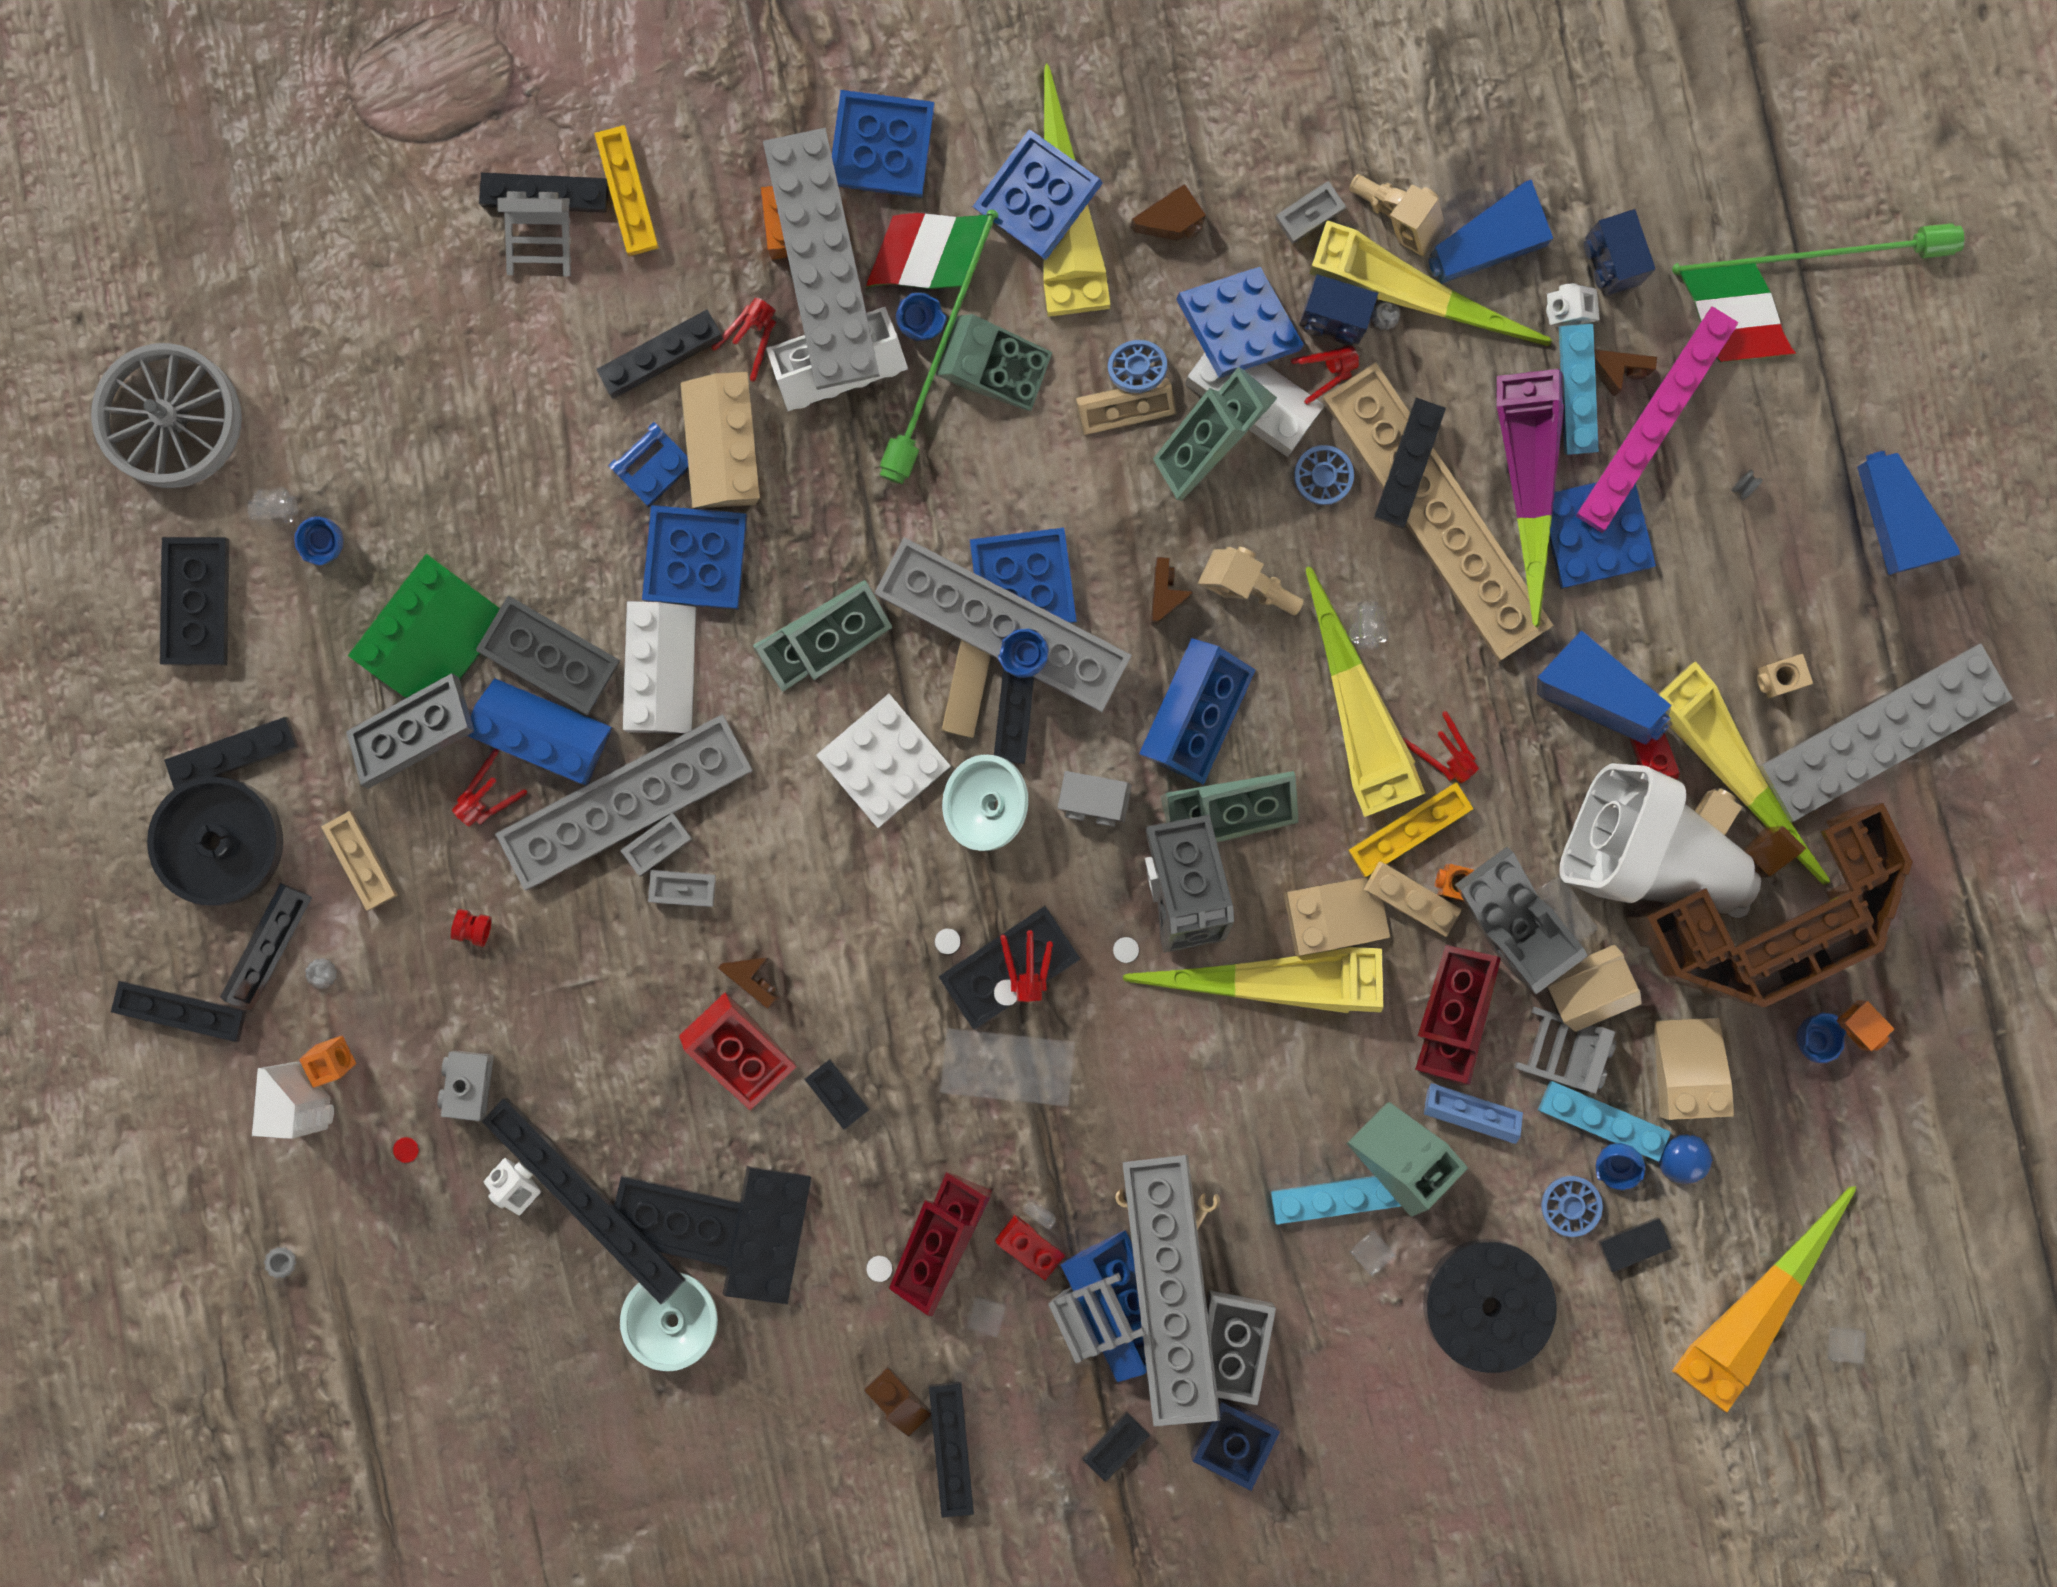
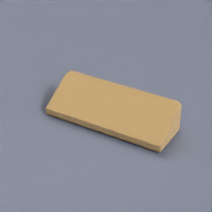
M1164 378L1156 388L1144 393H1129L1119 388L1076 398L1084 435L1177 415L1172 385L1168 378Z
M962 640L960 641L942 732L974 738L991 655Z

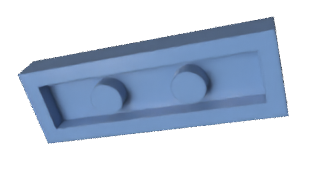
M1433 1083L1430 1084L1426 1095L1424 1115L1514 1144L1518 1142L1521 1136L1523 1112Z

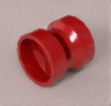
M459 909L453 920L451 939L460 942L469 940L473 945L484 947L490 934L492 917L483 914L474 916L468 910Z

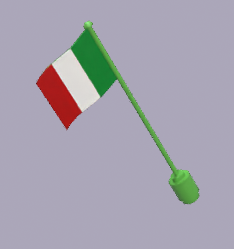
M988 210L987 215L963 217L924 213L899 214L892 216L866 288L882 285H898L923 289L961 287L905 436L898 435L897 439L890 438L879 467L882 469L879 476L903 485L905 478H909L916 461L919 449L914 447L916 441L910 438L994 218L998 219L996 210Z
M1953 223L1922 226L1919 228L1918 233L1914 234L1912 241L1679 266V263H1676L1672 267V272L1674 275L1681 276L1695 303L1700 322L1711 306L1739 322L1716 357L1719 362L1794 355L1797 353L1791 347L1783 332L1772 294L1756 264L1913 247L1915 253H1919L1922 259L1951 256L1963 250L1964 231L1961 226H1955Z

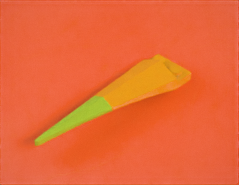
M1856 1186L1848 1187L1812 1227L1735 1304L1688 1347L1673 1368L1672 1372L1721 1411L1727 1413L1745 1386H1749L1856 1191Z

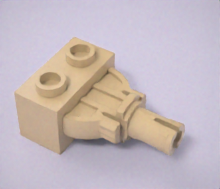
M1357 174L1351 181L1349 186L1350 192L1369 201L1375 213L1379 214V212H1382L1392 220L1398 243L1425 257L1446 227L1438 195L1429 188L1423 187V189H1420L1413 184L1407 192L1393 188V185L1388 182L1380 186L1360 174Z
M1227 547L1226 549L1213 550L1197 584L1223 598L1247 599L1249 594L1260 598L1259 604L1269 606L1273 604L1291 615L1298 614L1304 600L1281 587V581L1277 577L1268 578L1260 571L1264 564L1255 559L1256 554L1243 547H1238V549Z

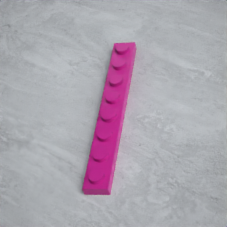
M1710 307L1577 512L1576 517L1601 533L1605 531L1739 322L1715 307Z

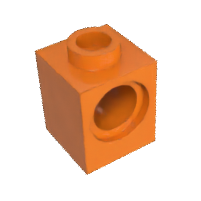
M1445 864L1444 869H1439L1436 876L1435 887L1439 888L1437 895L1465 902L1460 893L1453 889L1452 879L1457 874L1465 878L1474 870L1454 864Z
M1857 1000L1837 1019L1839 1025L1846 1030L1849 1038L1861 1050L1866 1051L1881 1049L1890 1040L1888 1035L1894 1030L1872 1004L1865 1000Z
M343 1035L316 1044L299 1059L313 1088L340 1079L356 1065V1061Z

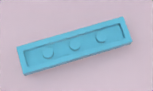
M1593 324L1559 326L1560 369L1562 371L1564 404V454L1599 452Z
M1549 1081L1538 1111L1611 1142L1633 1146L1640 1154L1656 1161L1660 1160L1671 1134L1666 1129L1553 1081Z
M1375 1176L1271 1191L1276 1225L1401 1206Z

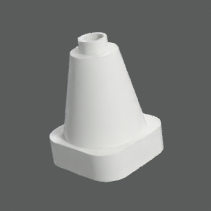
M1612 763L1598 773L1586 794L1563 851L1559 868L1560 877L1564 882L1597 897L1627 903H1634L1639 899L1674 903L1700 889L1707 888L1718 913L1721 914L1730 913L1737 907L1746 908L1751 905L1757 897L1761 886V878L1755 872L1752 857L1685 804L1686 789L1683 783L1650 767Z

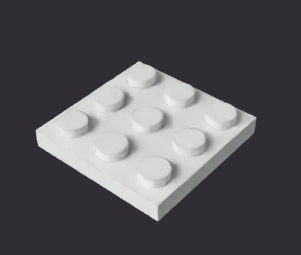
M890 694L886 695L816 755L877 828H880L951 767Z

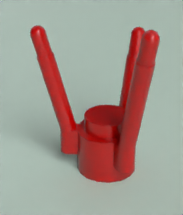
M754 298L750 306L746 305L740 316L722 334L724 340L711 347L713 351H716L743 322L745 323L732 341L734 345L740 342L750 327L756 331H761L764 328L750 375L751 382H754L757 378L771 331L777 323L772 319L776 310L759 298Z
M1352 345L1291 359L1292 364H1307L1326 360L1328 370L1331 373L1338 374L1337 377L1304 400L1305 404H1310L1340 382L1352 378L1351 371L1359 366V357Z
M1444 711L1442 716L1461 749L1458 751L1443 731L1438 732L1439 738L1452 754L1446 761L1449 766L1448 768L1402 737L1407 748L1442 772L1449 781L1455 778L1462 784L1480 768L1475 763V756L1468 749L1447 711Z
M496 748L485 760L464 793L456 799L458 803L452 808L455 816L468 827H471L475 822L482 825L489 817L518 801L528 793L527 790L523 789L485 812L483 811L486 805L481 798L496 783V779L490 778L476 794L473 791L498 755L499 750Z
M1027 931L1026 973L1019 974L1018 980L1007 937L1004 934L1001 935L1000 940L1011 980V992H1016L1017 1001H1041L1042 991H1047L1046 979L1053 943L1051 941L1047 942L1039 978V974L1034 973L1033 931Z

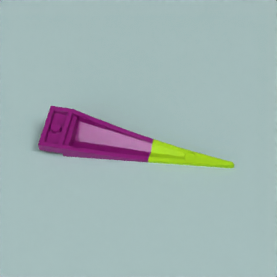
M1560 369L1497 376V411L1520 533L1532 623L1536 628L1540 625L1564 411L1562 371Z

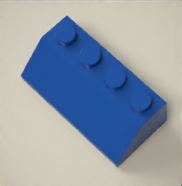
M1192 638L1139 754L1166 769L1204 785L1256 669L1219 646Z
M494 678L474 706L470 716L474 732L467 736L587 786L613 727Z
M1126 1230L1079 1252L1061 1264L1073 1291L1119 1273L1121 1280L1111 1284L1132 1331L1142 1328L1133 1248ZM1101 1289L1095 1290L1094 1292L1115 1337L1122 1336ZM1084 1296L1078 1297L1099 1345L1105 1343ZM1143 1336L1133 1339L1129 1343L1118 1345L1114 1349L1103 1351L1117 1382L1141 1376L1147 1372Z

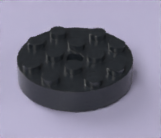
M202 777L178 786L161 801L149 825L147 849L155 874L172 893L195 904L223 906L235 904L252 897L270 881L281 860L283 831L276 810L260 791L238 780L223 777ZM217 833L219 837L224 839H220L219 846L213 849L210 845V839Z
M1474 1240L1453 1248L1438 1261L1431 1271L1423 1295L1425 1321L1431 1336L1438 1346L1460 1365L1484 1373L1510 1371L1531 1361L1548 1342L1556 1321L1557 1303L1555 1291L1544 1268L1522 1249L1500 1240ZM1488 1298H1495L1496 1306L1499 1310L1495 1308L1490 1313H1484L1482 1309L1484 1301Z

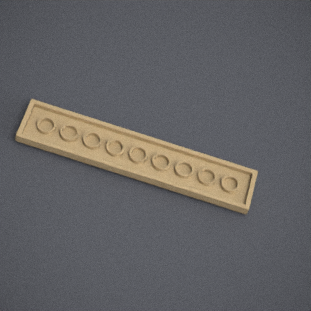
M1375 362L1325 395L1322 400L1383 490L1410 412ZM1433 447L1406 525L1499 662L1554 625L1542 608L1539 627L1536 628L1533 625L1527 585Z

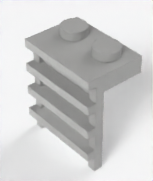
M508 191L507 197L497 198L498 212H505L507 275H514V263H563V276H571L570 198H558V192H539V198H526V192ZM513 224L562 225V237L513 236ZM513 243L562 244L563 256H515L513 254Z
M1533 1007L1531 1013L1542 1016L1529 1061L1527 1065L1516 1062L1514 1068L1596 1094L1597 1089H1601L1606 1080L1607 1070H1604L1607 1057L1611 1058L1616 1048L1617 1041L1613 1038L1615 1031L1592 1025L1579 1030L1564 1077L1554 1074L1568 1026L1563 1022L1560 1015ZM1552 1019L1560 1022V1026L1546 1071L1536 1068L1550 1020Z
M1119 1273L1075 1291L1072 1290V1287L1063 1290L1048 1303L1075 1363L1081 1362L1090 1356H1096L1105 1350L1114 1349L1123 1343H1129L1133 1339L1146 1334L1144 1327L1132 1331L1111 1284L1121 1280ZM1101 1289L1122 1336L1115 1337L1094 1292L1095 1290ZM1084 1296L1105 1343L1099 1345L1078 1297Z

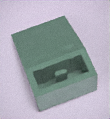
M974 314L957 316L936 376L962 388L1031 411L1052 352Z
M1387 1102L1346 1143L1411 1217L1429 1210L1468 1169L1446 1142L1390 1102Z

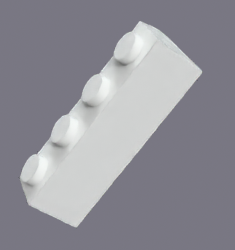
M886 307L866 313L880 377L817 390L805 335L766 348L788 411L805 408L810 403L836 397L844 391L867 386L870 382L884 377H893L899 372L908 369Z
M1204 353L1188 375L1185 385L1200 396H1203L1209 388L1219 391L1231 375L1218 378ZM1266 363L1244 370L1277 397L1271 407L1249 430L1286 457H1289L1325 405L1317 399L1310 404H1305L1304 400L1310 394Z
M627 601L623 730L626 732L685 734L692 730L696 607L662 602Z
M300 1062L258 1068L252 1136L293 1139L328 1129V1124L332 1123L334 1117V1106L330 1105V1096L321 1085L312 1087Z

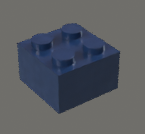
M1636 209L1599 220L1585 237L1584 250L1588 259L1593 260L1596 269L1594 271L1595 283L1599 289H1603L1605 296L1640 286L1656 269Z
M1316 274L1298 326L1305 327V332L1315 336H1322L1323 333L1334 336L1335 341L1344 345L1359 344L1368 328L1378 293Z
M1218 1398L1220 1420L1205 1422L1190 1453L1192 1461L1252 1491L1278 1438L1280 1430L1277 1424L1227 1399Z

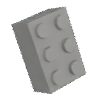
M1209 1290L1206 1305L1218 1398L1258 1405L1276 1307L1272 1302Z

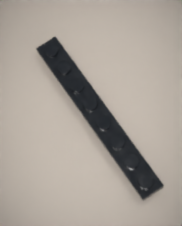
M503 1098L482 1120V1123L660 1305L665 1303L684 1283L686 1279L508 1098Z

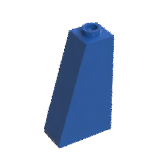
M1532 180L1525 181L1435 246L1430 254L1429 267L1433 276H1438L1441 284L1545 248L1550 244L1553 236Z
M1885 450L1867 455V461L1857 466L1888 575L1960 555L1958 546L1900 455L1894 453L1886 456Z

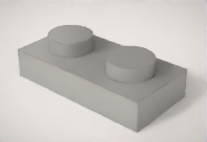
M1327 181L1277 214L1275 220L1290 242L1294 244L1326 223L1327 220L1329 221L1344 211L1346 206L1330 182Z
M671 813L620 851L638 876L641 877L691 841L692 837L676 815Z
M651 870L648 902L714 907L716 875Z

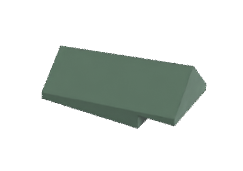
M1238 367L1219 391L1212 388L1206 391L1153 458L1174 496L1179 501H1182L1277 399L1274 394L1242 368Z
M864 580L754 644L753 648L758 658L783 692L807 675H810L813 680L817 679L891 629L892 625L868 583Z
M1294 771L1168 792L1160 796L1166 823L1210 815L1216 842L1299 823L1296 776Z

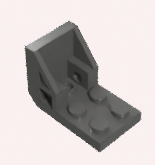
M1210 815L1147 826L1145 831L1160 888L1158 912L1163 952L1166 953L1225 941L1234 924V912Z
M1508 847L1455 884L1493 951L1501 958L1503 964L1535 994L1588 957L1583 946L1553 909L1538 897L1514 852Z

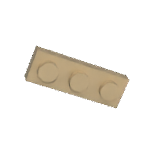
M348 811L321 826L366 911H370L398 896L352 811Z
M1378 862L1363 889L1444 937L1448 936L1462 910L1383 862Z

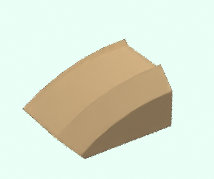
M1616 945L1589 955L1548 985V989L1563 1022L1575 1032L1642 1004L1640 990L1624 959V954Z

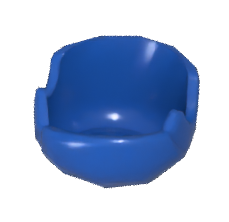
M911 293L900 301L896 312V321L900 331L913 341H928L942 332L947 316L942 312L939 300L925 293Z
M310 517L299 525L294 534L295 548L305 562L318 566L328 564L338 558L343 549V533L340 527L328 518Z
M1029 628L1018 629L1002 640L998 660L1006 672L1018 678L1032 677L1040 673L1047 663L1048 644L1040 633Z
M1824 1012L1805 1018L1799 1025L1796 1041L1800 1051L1808 1060L1815 1063H1828L1837 1059L1843 1051L1846 1030L1839 1025L1836 1015Z
M1684 1134L1666 1143L1658 1162L1662 1173L1671 1182L1691 1184L1700 1181L1709 1173L1713 1159L1709 1146L1701 1137Z
M1623 1143L1610 1144L1602 1149L1597 1157L1595 1165L1597 1179L1603 1181L1611 1188L1621 1191L1631 1189L1644 1179V1159L1633 1146Z

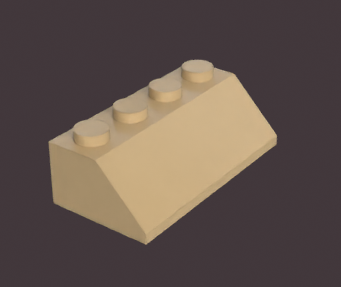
M748 372L715 373L681 382L692 509L756 505L760 496Z

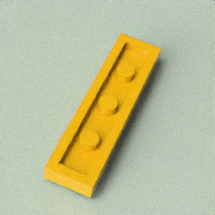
M625 125L594 133L628 256L659 249Z
M1455 782L1347 851L1362 875L1367 877L1373 873L1378 862L1385 864L1391 862L1474 808L1458 783Z

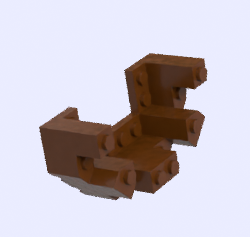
M1884 803L1853 807L1826 820L1829 828L1820 831L1846 882L1827 891L1826 894L1830 901L1737 946L1734 945L1707 888L1700 889L1674 903L1653 904L1626 917L1639 945L1650 947L1664 976L1675 979L1678 984L1718 998H1728L1754 1007H1767L1883 951L1888 939L1886 935L1891 920L1895 918L1902 897L1901 890L1906 875H1909L1913 861Z

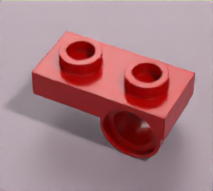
M1665 733L1657 741L1652 738L1646 745L1630 738L1637 757V765L1650 767L1675 780L1679 778L1680 772Z
M1017 1215L1011 1218L995 1238V1242L999 1247L1045 1281L1065 1257L1061 1250L1038 1234Z

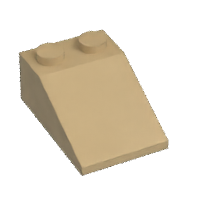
M1371 876L1283 893L1295 955H1306L1390 938L1383 901L1363 890Z
M1719 1018L1654 1021L1660 1117L1668 1120L1734 1117L1732 1082Z

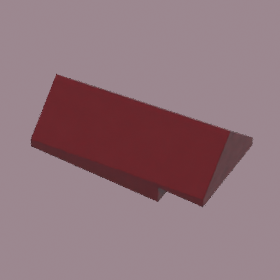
M1445 945L1417 1035L1423 1038L1424 1042L1415 1070L1461 1086L1470 1085L1501 961L1500 957Z
M946 1172L935 1200H925L888 1289L926 1315L933 1316L991 1198L992 1190Z

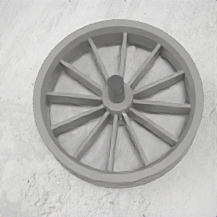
M170 343L145 345L117 359L100 379L93 396L91 409L92 427L96 441L109 461L127 475L145 484L161 488L190 486L207 479L218 471L235 449L240 436L242 422L240 401L227 375L200 353L190 348ZM169 358L165 396L163 399L148 363ZM179 359L199 365L174 397ZM142 366L156 401L152 399L147 400L123 381L133 371ZM206 372H208L217 383L219 389L184 403ZM120 385L144 401L145 410L111 407L113 398ZM221 397L223 398L224 419L187 415V412ZM110 413L149 417V419L113 435L111 433ZM187 422L223 425L221 435L214 448L187 429ZM150 429L131 456L126 460L115 443ZM183 430L211 450L202 461L192 466L178 434ZM169 435H171L186 470L165 474ZM159 436L155 474L137 469L135 466Z

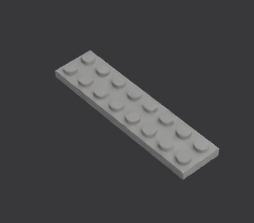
M826 128L765 140L763 145L816 389L820 390L880 377Z
M905 537L902 539L874 593L875 596L997 659L1000 654L1002 640L1015 630L1029 628L1040 633L1048 644V659L1040 673L1032 677L1101 713L1132 656Z
M1978 644L1758 767L1788 820L1794 822L2013 698L1982 644Z
M722 714L499 831L495 835L524 891H527L666 818L671 813H675L753 772V769L725 716Z
M1188 1155L1122 1162L1142 1328L1144 1327L1146 1334L1143 1335L1153 1426L1220 1420L1189 1157Z

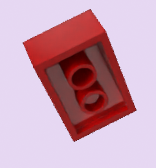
M726 992L679 1035L684 1051L749 1110H752L797 1067L759 1024Z

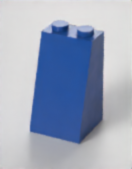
M1582 630L1537 677L1536 694L1542 699L1645 745L1652 738L1657 741L1669 728L1667 724L1671 720L1669 714L1672 705Z

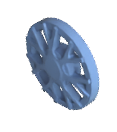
M1145 340L1128 341L1118 346L1109 357V377L1123 391L1144 393L1156 388L1164 380L1167 373V358L1163 350L1152 342ZM1144 348L1152 351L1149 357L1142 354ZM1132 349L1134 354L1127 358L1124 351ZM1158 360L1162 361V366L1150 367V363ZM1114 362L1124 363L1125 368L1113 367ZM1149 373L1157 376L1153 381L1147 378ZM1127 374L1129 378L1124 382L1118 379L1120 376ZM1141 379L1143 385H1133L1134 380Z
M1328 445L1315 446L1307 450L1299 458L1294 470V481L1299 493L1306 500L1318 505H1330L1343 499L1351 489L1354 480V469L1348 456L1340 449ZM1326 451L1327 462L1318 463L1317 452ZM1329 452L1334 453V456L1330 457ZM1314 454V459L1309 457V455ZM1337 455L1345 462L1338 469L1331 464ZM1305 459L1315 465L1312 472L1301 467ZM1347 466L1348 471L1343 470L1342 468ZM1337 474H1348V483L1337 482ZM1311 476L1313 484L1303 487L1300 478ZM1332 485L1340 493L1334 498L1330 496L1327 490ZM1315 486L1323 488L1321 499L1311 496ZM1340 486L1346 487L1344 491H1342Z
M1564 1176L1553 1181L1546 1188L1541 1201L1542 1215L1548 1226L1555 1232L1568 1237L1582 1236L1594 1229L1601 1218L1603 1210L1602 1199L1596 1187L1588 1180L1578 1176ZM1573 1181L1582 1183L1578 1195L1571 1193ZM1560 1184L1563 1185L1567 1193L1561 1198L1554 1191V1188ZM1592 1192L1596 1201L1585 1205L1582 1197ZM1548 1199L1559 1201L1558 1209L1547 1210ZM1596 1205V1211L1592 1209V1206ZM1585 1209L1595 1213L1591 1222L1581 1217ZM1561 1213L1565 1220L1558 1228L1552 1220ZM1570 1219H1578L1580 1230L1571 1231ZM1583 1222L1588 1224L1585 1228H1583ZM1565 1225L1567 1226V1231L1562 1230Z

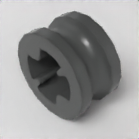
M1752 469L1731 489L1733 493H1740L1742 501L1763 481L1761 478L1754 477Z

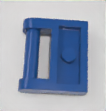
M655 422L647 428L649 431L618 461L614 459L608 465L648 507L688 471L687 455ZM658 440L663 447L631 476L626 470Z

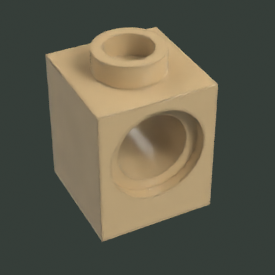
M1803 654L1758 668V685L1761 691L1766 693L1767 698L1813 684ZM1779 669L1784 670L1788 675L1786 685L1780 684L1777 680L1776 674Z
M1719 788L1718 791H1706L1695 812L1725 835L1742 806L1734 802L1736 799L1734 795Z

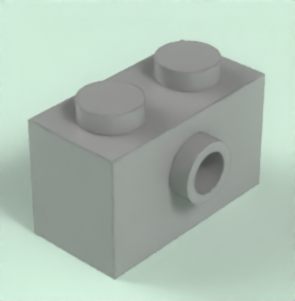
M1065 771L1057 809L1066 812L1065 818L1084 821L1085 816L1097 818V824L1115 827L1116 821L1125 823L1132 785L1128 782Z
M451 1051L448 1057H444L441 1073L442 1076L446 1077L444 1089H440L437 1101L438 1108L442 1109L441 1117L481 1121L486 1117L494 1055Z

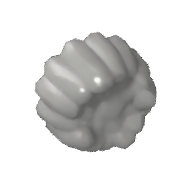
M1376 302L1371 315V322L1374 323L1375 327H1379L1380 330L1394 328L1395 324L1399 322V308L1396 304L1390 302Z
M325 958L315 959L305 969L307 982L312 984L314 988H328L337 977L335 965Z
M277 1247L270 1250V1253L266 1255L264 1260L265 1270L274 1278L289 1276L295 1269V1254L285 1247Z

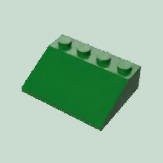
M425 554L347 656L396 692L408 698L451 673L461 680L481 654L476 649L500 608L433 557Z

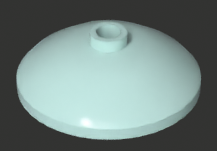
M978 755L961 763L951 774L943 793L942 810L949 832L963 846L978 851L995 850L1009 843L1020 831L1028 810L1027 786L1019 770L1008 760L995 755ZM998 800V807L995 810L994 804Z
M680 1273L686 1279L684 1283L661 1305L640 1283L630 1291L623 1303L620 1315V1330L623 1341L632 1356L649 1368L660 1371H675L686 1368L701 1359L714 1341L718 1325L715 1302L702 1283L684 1273ZM671 1314H675L678 1317V1324L675 1327L671 1326L668 1322Z

